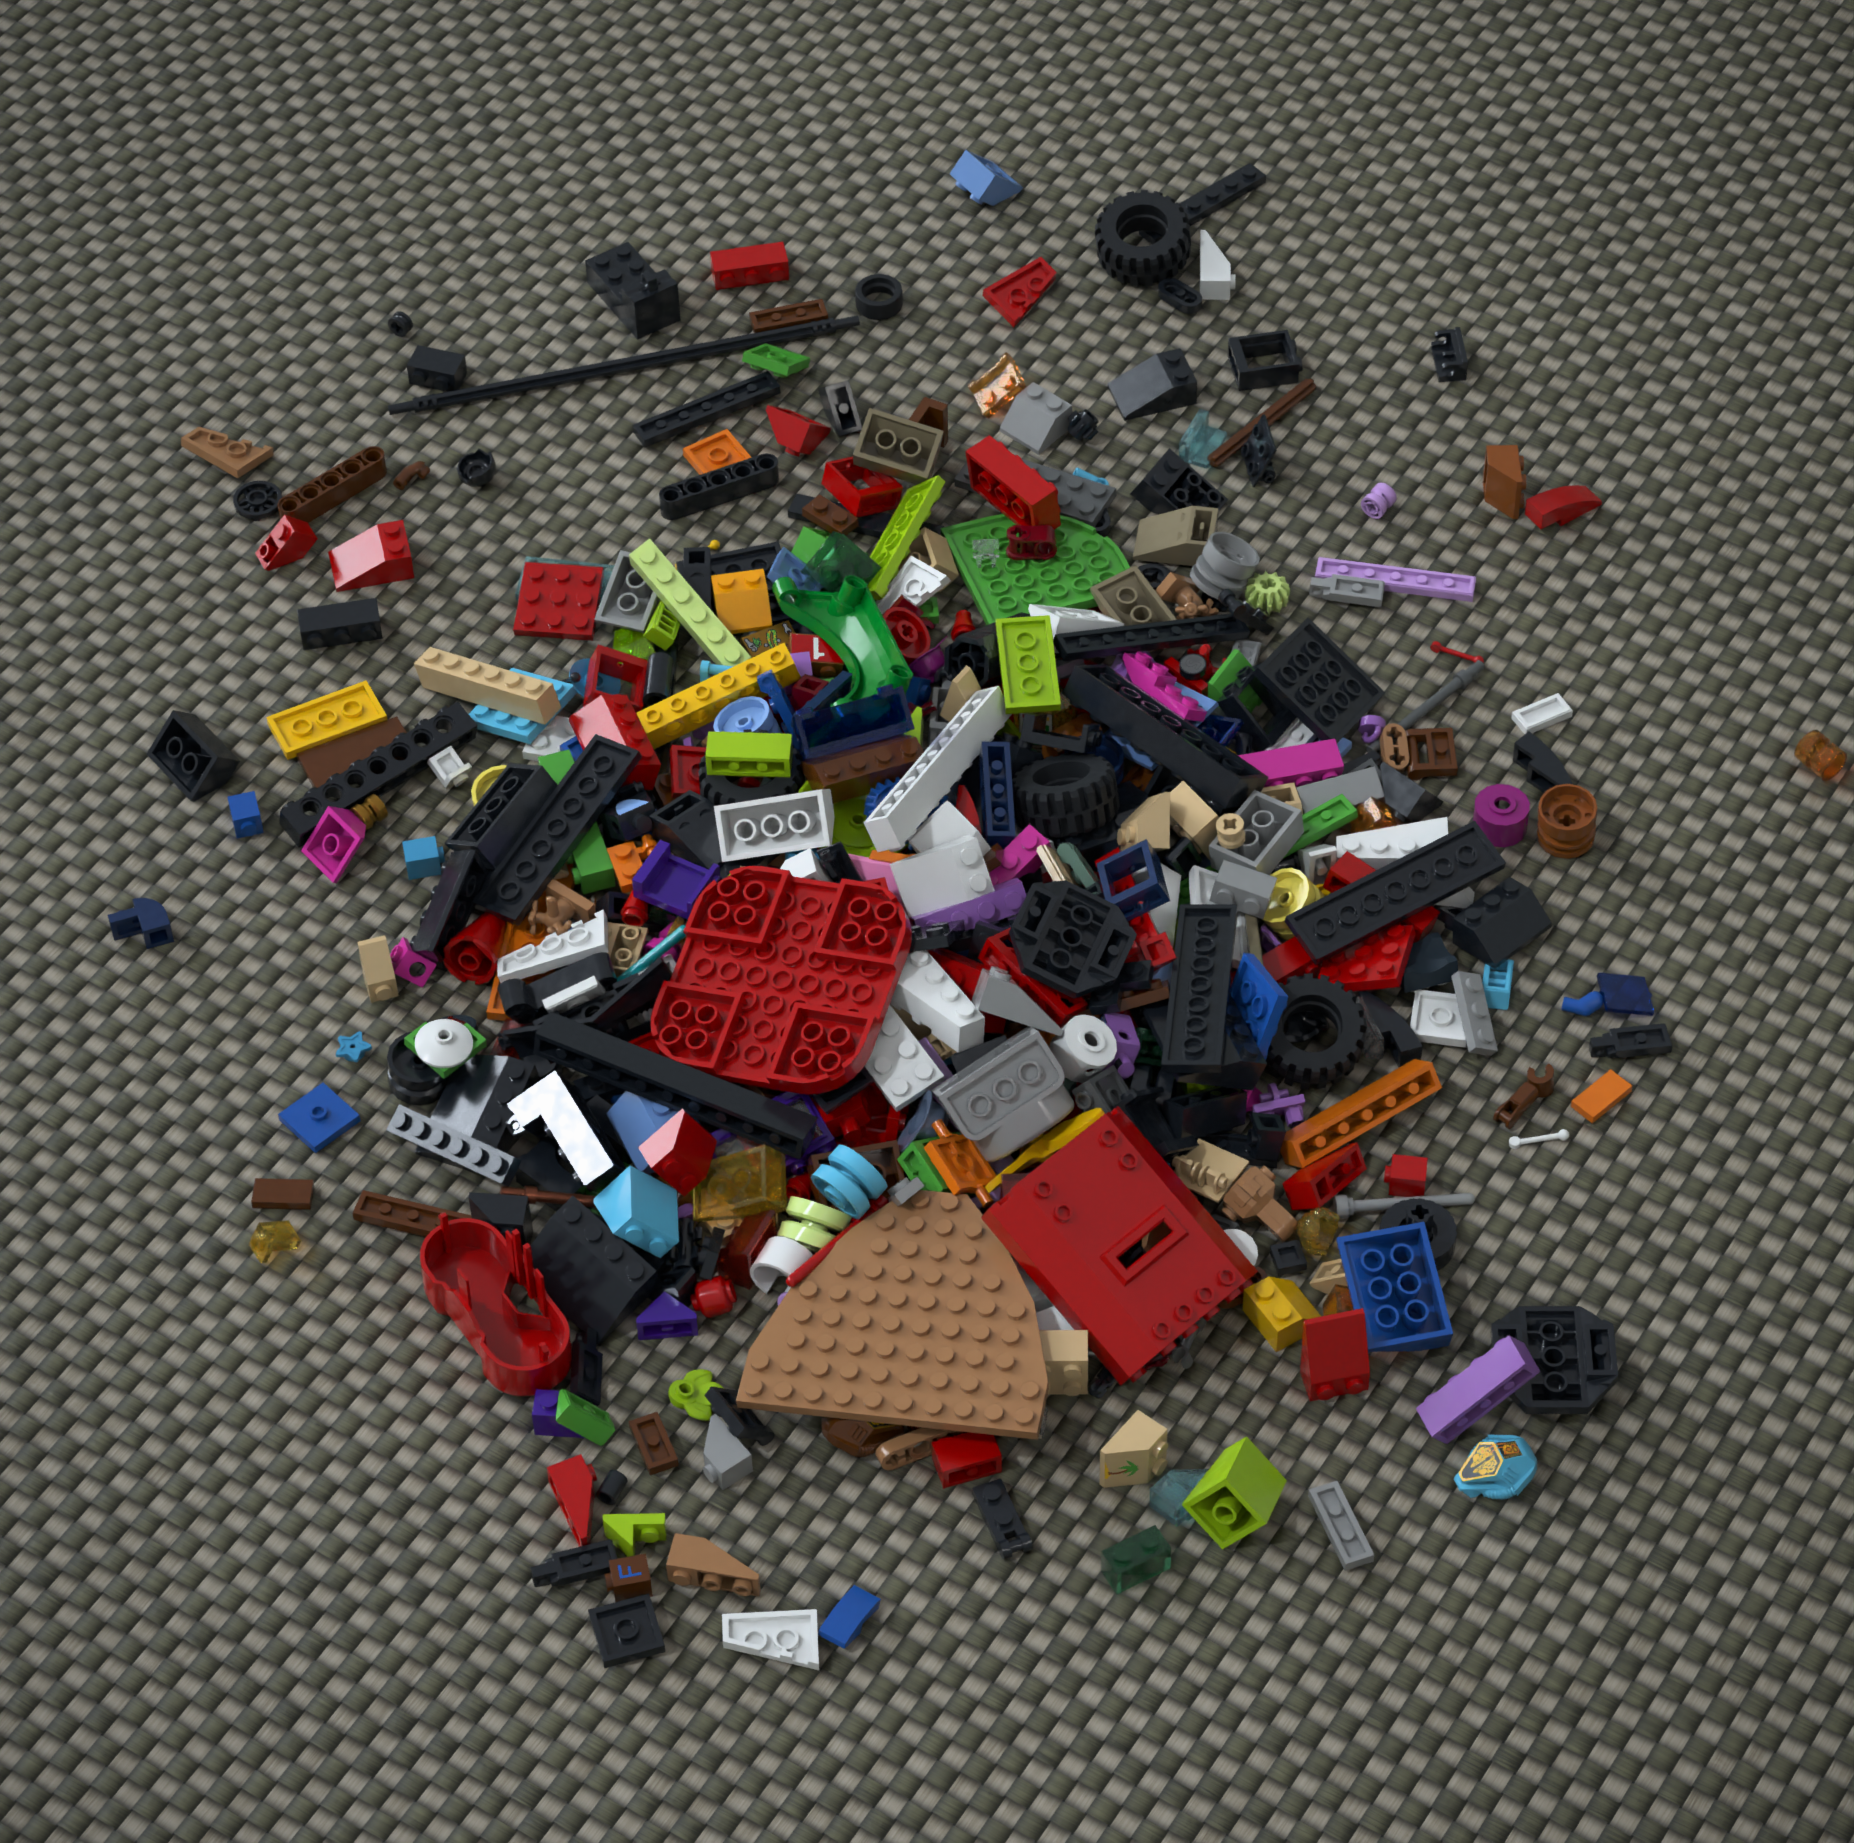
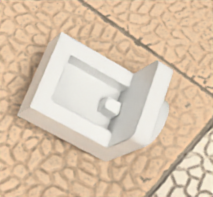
M452 746L447 747L427 761V764L445 789L453 784L455 787L463 784L468 780V774L472 768L469 762L464 765Z

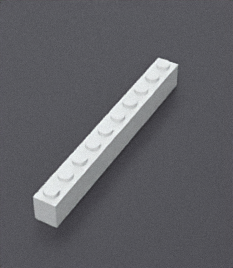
M999 686L976 691L865 820L864 825L877 852L886 850L895 852L905 846L906 840L917 832V827L928 818V814L932 809L939 805L942 797L951 791L952 785L962 778V773L972 766V761L980 754L981 743L991 742L997 731L1005 726L1004 723L1012 714L1005 713L1004 696Z

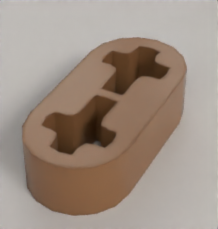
M1388 724L1384 727L1379 740L1382 762L1403 773L1409 763L1407 734L1405 729L1399 724ZM1390 733L1393 734L1394 738H1398L1395 745H1393L1392 737L1389 736ZM1394 754H1396L1397 762H1400L1399 765H1396L1395 761L1391 760Z

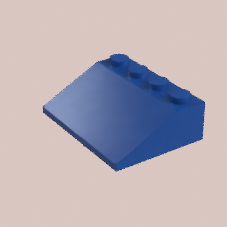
M1425 1222L1336 1238L1353 1310L1363 1308L1365 1313L1368 1352L1423 1351L1449 1346L1453 1330Z

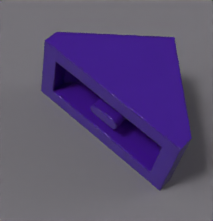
M665 1291L636 1318L638 1340L698 1336L696 1313Z

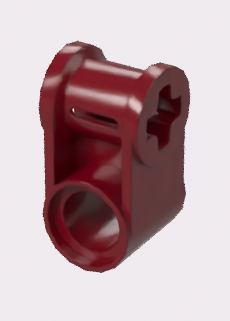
M1013 525L1007 529L1009 545L1006 548V555L1010 559L1047 560L1056 555L1057 543L1053 527L1049 525Z

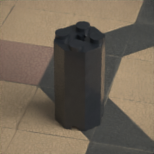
M1021 612L1007 618L1030 617V614ZM995 622L959 635L954 639L953 643L945 648L944 670L948 675L952 674L955 678L967 665L972 669L981 689L1002 682Z

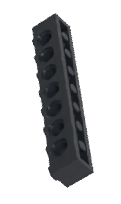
M459 702L451 706L446 705L429 720H421L408 733L402 732L397 735L390 744L385 747H377L369 757L364 760H356L343 773L333 774L325 784L318 788L313 787L304 794V797L296 802L290 801L285 804L280 811L279 824L295 844L301 847L310 837L328 806L350 809L356 804H363L365 799L372 794L380 798L430 767L427 764L429 758L449 746H452L455 751L475 739L478 725ZM444 729L447 730L448 733H441L438 730ZM417 743H424V744H426L427 746H425V747H420V746H418V745H416V744H417ZM400 756L405 760H396L394 757ZM373 770H380V771H382L383 773H382V774H375V773H373L372 771H373ZM350 784H358L361 787L353 788ZM330 797L337 798L338 801L331 802L327 799ZM312 811L315 812L316 815L309 816L306 815L305 812Z

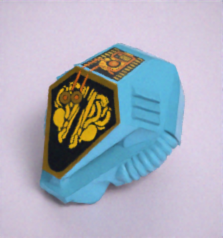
M1488 1435V1437L1482 1439L1471 1449L1467 1461L1455 1475L1454 1481L1459 1491H1462L1470 1498L1483 1494L1484 1497L1496 1500L1509 1499L1516 1494L1518 1496L1533 1479L1537 1471V1458L1524 1438L1515 1435Z

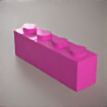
M1335 739L1238 755L1268 776L1264 787L1293 782L1296 787L1340 776L1344 769Z

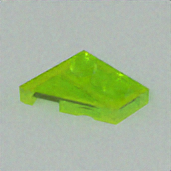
M624 628L614 632L613 649L648 660L651 654L656 653L651 642L643 637L645 633Z

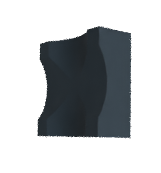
M1438 932L1428 934L1425 938L1413 943L1400 984L1405 993L1415 992V990L1435 985L1447 984L1452 981L1451 976L1458 971V960L1448 952Z

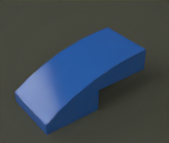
M854 1585L828 1615L820 1627L818 1635L845 1649L861 1633L863 1623L879 1609L881 1599Z

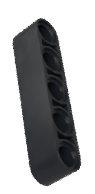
M765 453L665 486L659 492L661 516L667 520H677L772 488L779 482L778 459L775 455Z

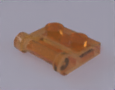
M1005 352L1000 357L998 363L979 379L972 380L968 384V388L974 394L982 414L989 419L1024 390L1026 385L1014 359ZM1007 369L1005 373H1003L992 384H990L986 389L983 390V388L987 384H989L994 378H996L1000 373Z

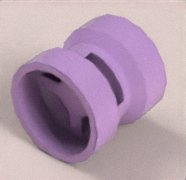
M1377 483L1371 490V493L1362 499V510L1369 517L1379 519L1385 514L1387 508H1390L1396 502V493L1389 485Z

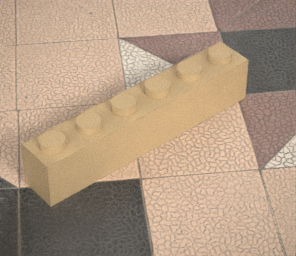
M429 647L414 663L422 687L544 725L561 709L553 683L432 647Z

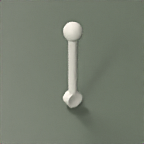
M1562 1129L1558 1133L1523 1139L1513 1136L1509 1139V1146L1512 1149H1518L1522 1144L1553 1139L1565 1141L1569 1138V1132Z

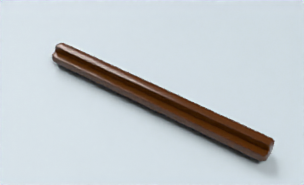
M1311 378L1304 379L1209 454L1207 460L1210 462V466L1219 467L1242 449L1243 444L1250 437L1254 425L1258 423L1263 414L1266 416L1268 425L1271 426L1316 390L1314 380Z

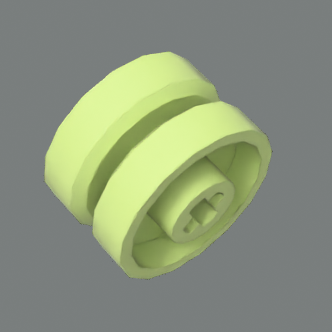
M791 1196L786 1212L789 1216L800 1220L801 1223L791 1220L782 1221L777 1236L792 1239L806 1247L810 1252L817 1253L836 1237L828 1233V1230L836 1233L842 1232L849 1226L852 1217L823 1204Z

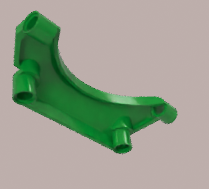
M848 575L844 578L840 591L832 593L799 590L794 580L790 577H781L774 582L772 591L781 610L828 643L843 660L849 673L853 674L852 690L850 693L830 704V711L839 729L844 732H868L890 712L892 707L890 700L902 701L905 698L913 672L907 665L867 587V583L857 576Z

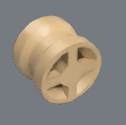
M1233 813L1224 814L1219 817L1216 822L1218 843L1226 849H1236L1242 846L1246 839L1243 819Z

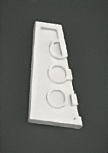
M604 909L594 913L596 918L584 924L582 920L571 924L572 929L557 936L556 932L546 936L540 945L534 947V945L529 944L499 958L497 961V976L500 983L509 979H523L536 974H544L549 970L569 966L596 953H608V920Z

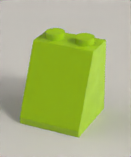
M1246 1436L1221 1453L1183 1501L1182 1506L1220 1548L1224 1549L1267 1524L1287 1480Z

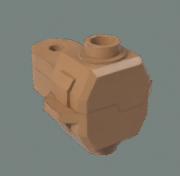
M1264 1165L1260 1169L1256 1166L1251 1167L1223 1196L1224 1207L1221 1212L1234 1222L1237 1219L1242 1223L1258 1220L1277 1239L1284 1243L1297 1230L1300 1224L1274 1199L1276 1185L1273 1181L1276 1179V1176Z

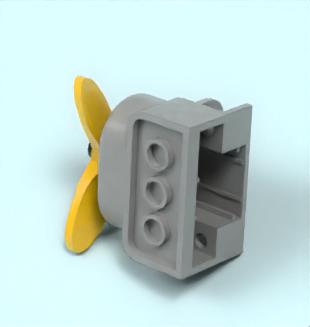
M1027 1026L931 1090L956 1128L966 1138L974 1142L986 1161L995 1162L1020 1148L1022 1149L1020 1156L985 1186L988 1193L993 1192L1010 1177L1039 1161L1042 1164L1055 1154V1151L1061 1149L1105 1114L1102 1108H1094L1055 1126L1074 1109L1075 1102L1063 1085L1065 1079L1063 1068L1039 1031L1030 1026Z

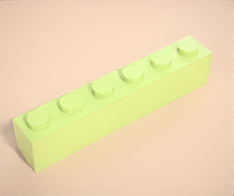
M650 538L629 554L631 566L715 664L736 666L751 659L747 651Z

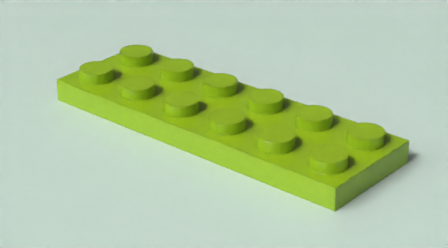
M939 475L907 489L861 571L859 578L867 583V587L874 600H881L889 590L887 587L890 581L899 573L898 567L901 561L910 553L909 547L911 543L921 533L920 527L922 523L931 515L930 509L932 505L941 497V489L946 481Z

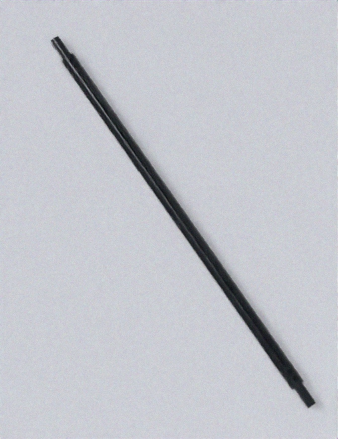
M858 315L836 320L828 318L826 320L812 321L805 324L486 385L430 394L418 398L414 397L412 401L388 405L389 415L410 411L418 413L420 411L434 410L451 405L754 348L765 343L775 344L835 333L838 329L858 326L860 321Z

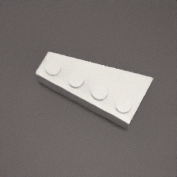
M1447 817L1336 836V862L1348 851L1375 870H1378L1447 835Z
M927 950L909 953L894 991L891 1005L898 1010L904 1009L911 1014L912 1020L918 1025L928 1026L931 1029V1034L958 1053L983 1044L985 1017Z

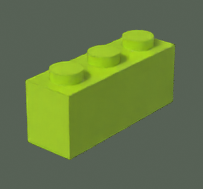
M708 731L705 756L707 775L791 777L793 758L792 734Z

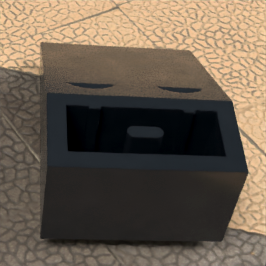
M1170 448L1130 493L1145 508L1158 515L1189 506L1218 508L1219 511L1228 500Z
M689 790L649 815L652 821L651 831L653 840L657 842L662 840L670 843V850L673 854L708 870L713 863L719 866L725 863L722 862L714 811L715 805L709 799Z

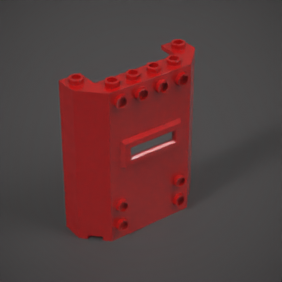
M1119 1106L1114 1108L1111 1113H1105L1010 1189L1008 1194L995 1202L981 1217L1074 1330H1088V1347L1120 1385H1123L1129 1379L1132 1383L1136 1382L1147 1372L1144 1366L1159 1353L1163 1357L1170 1353L1177 1346L1174 1341L1182 1335L1186 1339L1199 1328L1196 1323L1201 1318H1204L1207 1322L1220 1311L1217 1305L1223 1300L1229 1304L1238 1295H1241L1244 1289L1254 1284L1251 1278L1258 1272ZM1164 1221L1172 1232L1126 1269L1118 1257Z

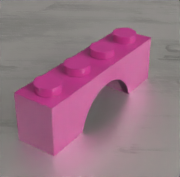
M1029 824L1004 849L1001 865L989 872L992 885L994 886L1014 878L1019 879L1028 873H1035L1043 865L1036 852L1037 847L1047 845L1052 848L1050 842Z

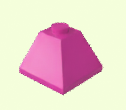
M328 806L301 852L333 883H337L363 842L366 825L351 810Z

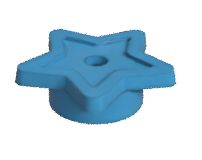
M360 1031L351 1037L339 1036L340 1048L336 1051V1057H344L347 1061L358 1062L364 1057L366 1051L372 1049V1046L363 1041V1035Z

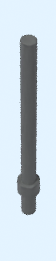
M1477 660L1466 670H1460L1453 676L1451 682L1397 724L1406 731L1459 688L1463 689L1472 682V678L1485 668L1483 662ZM1389 734V736L1392 737L1393 740L1396 739L1394 738L1393 734ZM1380 737L1366 748L1368 753L1371 751L1378 753L1380 751Z

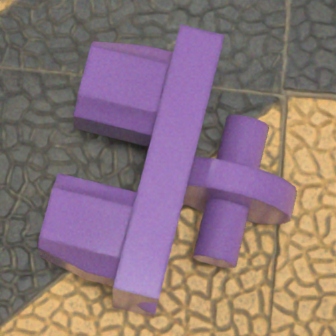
M1270 1083L1267 1086L1268 1093L1259 1094L1261 1103L1252 1106V1112L1284 1115L1287 1126L1295 1127L1304 1121L1303 1107L1306 1101L1304 1094L1289 1097L1288 1089L1278 1090L1275 1083Z

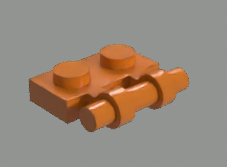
M650 834L642 837L643 845L636 848L634 841H629L606 848L622 893H628L633 890L632 879L643 865L641 861L647 859L658 843L656 840H653Z

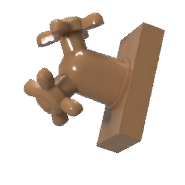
M1170 572L1155 590L1162 600L1179 605L1175 608V612L1179 613L1176 616L1177 620L1213 616L1219 613L1217 608H1211L1213 605L1212 599L1209 598L1206 601V605L1203 604L1202 599L1197 595L1200 589L1191 578Z
M552 879L545 890L547 912H538V900H534L532 910L528 915V922L531 925L530 934L536 935L538 923L545 924L548 927L547 932L549 934L556 932L557 936L572 927L571 918L577 921L582 920L583 924L595 919V904L555 879Z

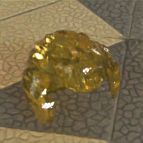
M1316 1207L1315 1210L1305 1213L1298 1220L1297 1235L1301 1239L1302 1247L1307 1253L1317 1256L1327 1255L1328 1252H1325V1250L1329 1248L1334 1239V1234L1338 1229L1339 1215L1332 1212L1329 1208Z

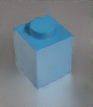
M435 836L402 841L409 880L441 875L440 863L445 862L443 846L437 847Z

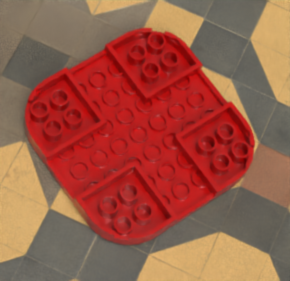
M764 866L737 868L729 871L731 875L718 883L713 880L700 893L694 903L683 931L687 938L670 981H663L652 1010L651 1032L664 1057L722 1080L799 1094H821L843 1086L863 1069L871 1056L910 951L912 928L909 918L897 897L888 889L874 883L843 878L840 883L792 876L790 870Z

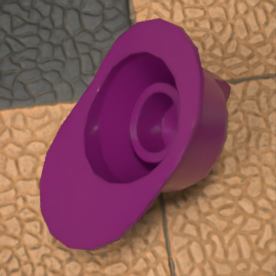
M948 636L933 649L927 651L908 665L914 676L931 680L930 684L934 683L936 671L944 666L945 655L940 644Z

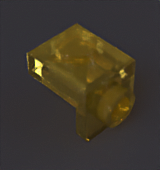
M289 1220L260 1222L251 1237L249 1246L260 1263H267L272 1251L298 1249L301 1239Z

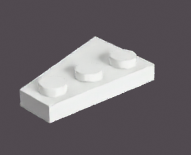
M910 556L897 576L888 585L887 588L889 590L881 600H877L876 604L881 614H883L903 594L917 606H921L951 582V580L945 574Z
M817 1609L722 1614L723 1648L819 1670Z

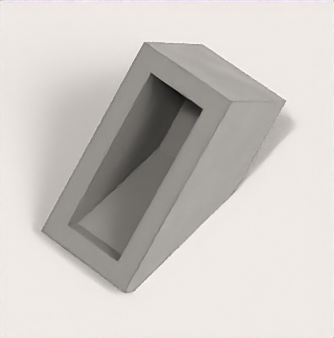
M716 1414L711 1416L703 1452L705 1464L703 1471L711 1483L716 1482L724 1490L753 1472L752 1456L737 1437L728 1431L727 1426Z

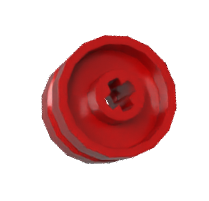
M893 607L887 609L882 614L907 665H910L918 657L929 651L931 640L928 629L914 612L902 607Z

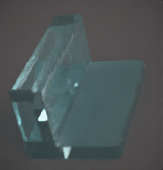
M1199 409L1179 443V457L1186 463L1206 469L1210 466V462L1207 460L1208 455L1221 446L1227 437V432L1209 427V411Z

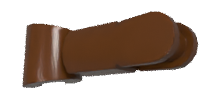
M1547 1064L1544 1077H1536L1535 1070L1529 1067L1527 1082H1524L1506 1102L1498 1107L1494 1113L1493 1120L1496 1122L1502 1121L1505 1123L1506 1128L1511 1129L1538 1097L1543 1098L1551 1095L1554 1091V1069L1552 1065Z

